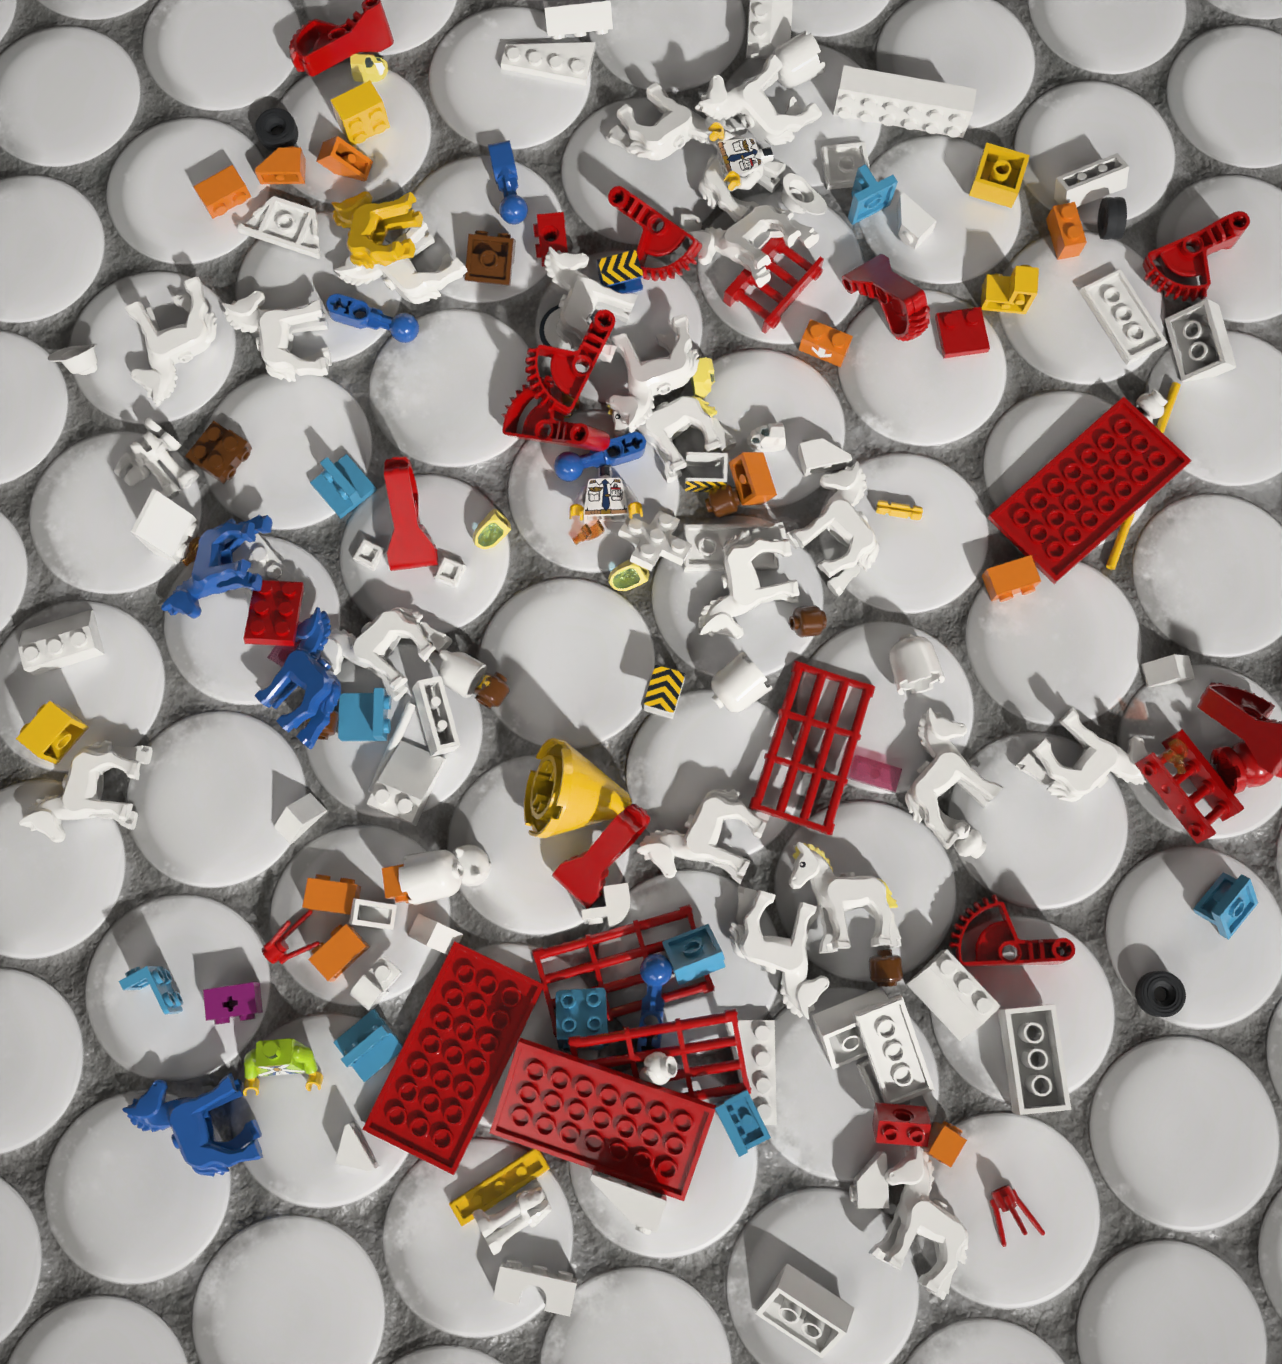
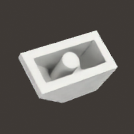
M903 192L897 204L898 236L905 245H909L915 250L933 232L937 221Z
M807 438L799 444L797 451L804 477L843 469L845 466L849 467L852 461L851 454L823 438Z
M878 1151L853 1178L854 1185L849 1187L850 1201L854 1202L858 1209L889 1208L888 1183L884 1179L885 1172L888 1170L887 1153L883 1151Z

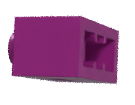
M260 982L203 990L206 1021L214 1020L215 1025L230 1023L231 1017L239 1016L240 1021L255 1019V1014L263 1013ZM233 1000L238 1001V1005L229 1007V1002H233Z

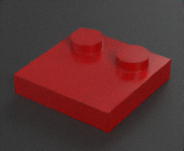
M981 307L936 313L935 320L943 359L989 352L990 345Z

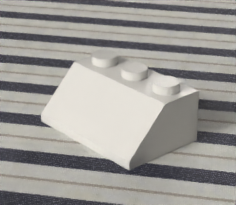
M610 0L543 1L547 35L552 36V39L565 38V34H574V37L586 36V32L595 31V34H606L608 29H613Z
M749 0L746 58L767 59L776 47L791 39L793 0Z
M1206 299L1165 318L1182 382L1215 377L1237 367L1219 304Z
M92 609L23 630L18 645L23 670L34 676L105 654Z
M947 949L941 950L906 984L958 1041H961L983 1025L1001 1007Z
M882 987L812 1015L817 1034L832 1069L867 1055L853 1013L887 1000L888 997Z
M786 1264L775 1277L755 1314L823 1358L847 1333L854 1307L822 1287L819 1283L802 1274L796 1268Z

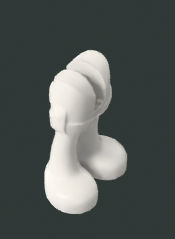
M148 417L144 421L147 431L157 438L163 439L168 445L167 452L176 451L181 447L177 440L164 431L151 418ZM144 439L140 445L146 449V452H149L152 447H149ZM133 451L124 453L114 470V473L120 478H124V481L131 487L147 478L151 473L146 466L141 467L138 464Z
M149 431L143 435L148 446L152 447L149 452H146V449L137 440L130 445L135 454V460L141 467L146 466L154 474L162 486L160 493L170 500L179 495L182 490L168 477L158 464V460L170 470L183 489L188 488L199 477V474L194 469L188 471L182 469L167 452L168 445L163 439L157 438Z
M541 1187L518 1193L516 1200L498 1213L487 1215L481 1209L472 1212L493 1255L501 1251L503 1244L511 1236L528 1225L531 1227L536 1226L552 1210L548 1200H543L545 1194ZM520 1214V1216L513 1222H511L509 1225L505 1226L504 1228L498 1231H494L508 1220Z

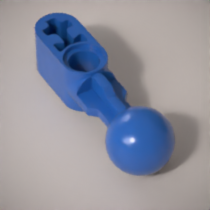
M510 140L488 144L495 182L498 184L499 191L504 196L499 206L500 216L508 224H519L527 217L528 206L526 201L518 196L516 192L518 176Z
M333 294L327 299L328 313L333 321L359 329L366 327L374 330L386 329L391 332L394 339L402 343L413 341L419 333L418 321L408 313H400L390 317L384 315L382 310L369 307L364 301L341 294ZM357 312L366 313L362 318L354 316Z
M633 432L610 439L609 447L604 451L590 450L589 453L580 456L571 451L563 452L555 459L554 471L561 480L569 482L578 479L583 469L592 466L595 468L608 465L617 466L639 459L645 452L646 439L641 433ZM635 443V445L639 446V448L635 449V447L631 446V444ZM615 449L619 452V455L612 457L608 455L607 451Z
M652 954L647 956L640 966V974L643 981L647 984L646 996L642 998L639 1027L648 1026L644 1019L649 1015L655 1016L658 1019V1024L663 1023L665 1000L661 997L662 986L672 976L670 961L663 955ZM662 1034L653 1035L652 1049L661 1048ZM648 1036L638 1038L637 1052L647 1050L645 1046Z

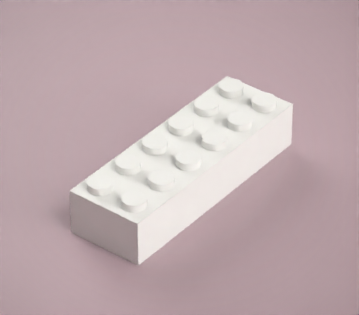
M843 65L833 115L840 116L841 118L858 119L863 122L881 123L886 126H898L908 130L926 131L930 134H943L952 138H963L973 114L977 89Z

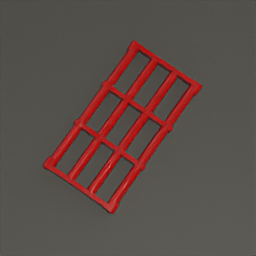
M794 661L791 669V679L782 708L778 710L779 717L768 753L764 755L765 762L754 797H751L748 808L827 835H832L835 828L834 820L844 786L848 783V772L857 742L861 739L860 731L870 698L873 697L875 686ZM803 671L816 675L804 716L791 712ZM825 679L839 683L828 723L814 719ZM849 686L862 690L851 731L837 727ZM788 718L802 723L791 760L777 756ZM811 726L825 730L814 768L800 764ZM834 733L848 737L838 775L823 771ZM774 763L788 767L776 810L762 805ZM799 770L812 776L800 816L796 817L785 813ZM821 778L835 782L823 825L809 821Z
M690 904L679 907V910L641 921L634 920L631 924L590 935V933L585 934V937L555 946L533 949L532 955L537 965L541 983L544 984L543 991L555 1037H557L556 1015L554 1011L556 1009V998L551 999L547 984L595 971L598 986L591 988L605 989L607 1020L609 1022L614 1021L613 1018L640 1011L642 999L610 1009L607 993L645 983L641 974L604 984L600 969L643 957L644 960L648 955L665 950L663 941L645 945L641 934L643 930L688 918L691 930L696 929ZM636 933L640 947L604 958H596L594 944ZM588 946L592 961L552 973H544L542 959ZM710 974L704 976L706 981L662 993L661 997L665 1000V1003L702 992L704 994L715 991V986L710 978Z
M736 1008L724 1010L723 1013L683 1020L677 1018L671 1022L631 1029L630 1027H625L624 1030L584 1037L580 1035L568 1037L570 1051L573 1056L578 1058L577 1048L626 1040L628 1054L587 1061L607 1068L631 1064L633 1077L639 1079L637 1063L644 1062L648 1055L654 1052H662L666 1056L672 1057L681 1055L684 1068L677 1069L676 1076L670 1078L669 1081L686 1079L688 1092L682 1094L700 1100L735 1095L746 1089L751 1094L752 1089L747 1077ZM728 1022L733 1024V1036L686 1044L684 1042L682 1030ZM677 1031L679 1045L634 1052L632 1039ZM737 1046L739 1059L689 1067L687 1054ZM741 1069L743 1083L696 1091L693 1089L691 1079L693 1077Z

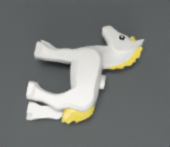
M684 396L670 403L663 402L657 406L645 424L636 428V431L645 437L646 442L656 451L658 457L664 463L667 483L682 476L680 469L687 467V463L674 446L672 440L680 436L689 427L702 431L705 439L704 451L707 453H712L717 448H720L721 452L725 453L737 444L733 436L721 426L719 420L713 418L717 414L715 407L708 406L709 403L699 397ZM607 399L606 406L610 409L608 414L612 415L614 423V437L628 434L629 427L627 423H623V418L620 414L610 408L609 399Z
M797 842L796 845H793L796 852L792 855L795 858L793 872L789 878V885L793 889H800L807 881L810 880L823 927V938L819 948L820 954L837 952L838 949H848L851 947L845 912L861 907L875 919V932L870 939L871 947L883 946V949L902 946V938L896 927L894 914L891 908L898 907L896 904L897 900L891 897L892 892L883 880L873 876H855L854 872L842 873L840 877H836L833 874V868L830 866L829 858H825L824 851H820L818 847L815 848L812 844Z

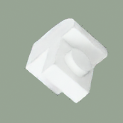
M628 883L603 886L606 906L581 910L583 921H588L589 925L603 923V918H608L609 927L621 923L630 910Z
M382 955L366 975H363L358 980L350 995L370 1012L388 994L387 990L403 972Z

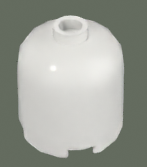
M807 30L779 45L772 52L782 62L783 67L776 75L779 77L778 82L784 87H796L825 72L824 61L820 63L817 55L821 52L819 45L811 33L807 34Z
M908 634L900 637V641L891 648L889 661L896 688L900 695H903L904 691L910 690L911 695L933 689V683L938 680L939 683L944 682L945 676L934 646L928 639Z
M744 651L732 659L712 678L711 688L715 695L711 698L720 709L725 706L731 712H741L773 689L770 684H764L767 679L753 661L750 663L749 660L746 662L747 654Z
M435 850L409 854L403 857L405 862L404 867H399V883L401 891L408 893L410 897L409 903L417 905L447 898L456 894L460 889L464 868L452 852Z

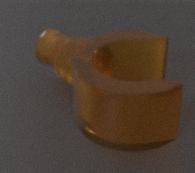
M598 519L590 528L586 523L581 528L582 532L578 533V536L572 540L576 545L581 541L593 540L603 534L605 529Z
M195 537L189 543L190 552L182 560L186 566L196 559V547L199 544L200 537Z
M1175 738L1167 743L1172 749L1165 751L1162 755L1168 762L1174 764L1178 774H1183L1186 772L1183 759L1187 757L1188 750L1181 740Z

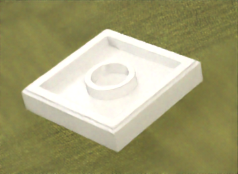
M866 142L825 145L821 147L827 190L853 187L858 168L866 164L870 170Z

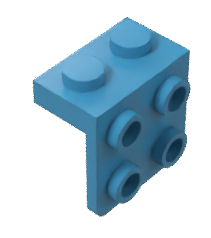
M374 688V693L341 694L339 697L338 738L341 741H387V733L391 731V721L388 719V709H391V695H388L384 688Z
M146 966L142 969L140 967L133 968L125 973L126 977L119 981L123 990H140L150 985L165 1015L178 1014L183 1011L181 1007L183 1004L182 997L178 991L174 992L171 985V974L166 968L163 969L162 966Z
M604 988L559 990L556 992V1029L559 1049L571 1052L568 1037L578 1035L584 1037L608 1032L606 991ZM609 1043L588 1046L583 1048H589L590 1050H601L605 1046H609Z

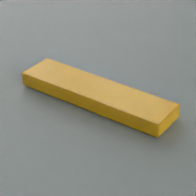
M531 1149L451 1201L449 1205L460 1225L464 1226L475 1219L472 1212L477 1209H481L484 1212L548 1171L550 1166L541 1151Z

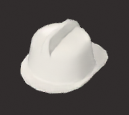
M793 173L787 174L783 178L784 188L781 192V200L788 210L797 214L808 212L814 215H821L826 212L827 204L825 200L804 178Z
M97 344L63 348L50 354L47 359L52 362H62L72 374L87 375L97 371L96 363L98 359L94 350Z

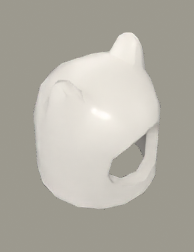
M441 650L439 655L443 661L441 667H438L437 672L442 677L443 684L468 699L474 694V687L486 673L487 665L464 652Z
M471 844L454 848L453 854L464 868L462 885L471 887L485 882L491 871V860L487 853Z

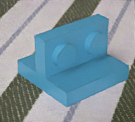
M866 164L858 168L851 192L853 199L848 214V220L852 225L891 205L898 183L894 175L877 182Z
M347 454L334 464L328 457L322 460L320 464L324 471L310 482L340 519L377 491L376 487Z
M1223 872L1193 909L1195 914L1216 925L1219 934L1229 940L1256 907L1258 900L1250 878L1241 874L1238 879H1235Z
M709 924L662 942L678 985L725 968L723 952Z
M372 1009L333 1042L344 1056L341 1058V1061L346 1067L352 1066L363 1082L369 1080L394 1059L403 1047V1044L375 1009Z
M747 1089L726 1100L723 1099L715 1103V1110L739 1157L748 1153L750 1148L771 1138Z

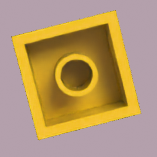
M370 80L330 100L338 125L351 146L360 144L367 138L380 134L390 127L383 101Z
M986 142L969 196L1012 208L1018 196L1030 155Z
M49 700L48 703L43 704L37 710V715L33 720L21 728L16 740L37 757L57 765L89 727L69 710Z

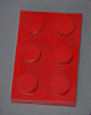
M262 580L261 591L253 590L243 637L245 644L295 645L304 592L303 582Z

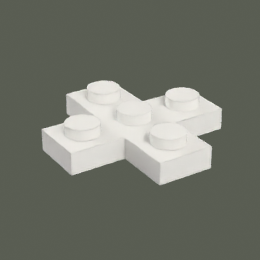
M659 510L651 524H647L635 517L630 519L628 515L619 529L618 536L637 545L631 555L630 562L652 571L659 557L662 556L682 566L693 544L673 536L680 519Z

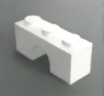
M508 1259L507 1263L502 1262L499 1267L493 1300L519 1305L522 1291L529 1286H538L546 1295L544 1311L570 1317L578 1279L573 1278V1274L570 1272L558 1271V1274L549 1273L546 1267L533 1265L532 1268L523 1267L520 1261Z

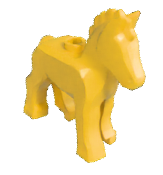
M363 191L340 203L331 202L335 208L333 219L336 225L350 228L348 231L347 248L351 252L350 261L354 265L373 269L375 264L387 266L398 260L414 257L416 248L410 238L404 239L402 242L394 241L389 245H382L388 231L422 226L423 216L421 212H414L411 209L412 204L416 203V197L412 192L406 193L397 200L380 204L372 203L373 197L367 191Z

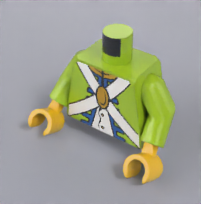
M291 1038L257 1041L256 1048L250 1050L244 1058L246 1078L243 1088L244 1096H247L248 1089H254L256 1096L258 1095L260 1081L256 1078L257 1076L306 1073L309 1074L305 1086L306 1089L311 1091L312 1085L315 1084L318 1086V1090H320L323 1075L317 1072L318 1067L312 1049Z

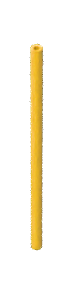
M1177 382L1171 383L1166 397L1168 402L1164 405V413L1158 419L1156 425L1163 434L1181 386ZM1135 513L1120 525L1106 568L1115 570Z

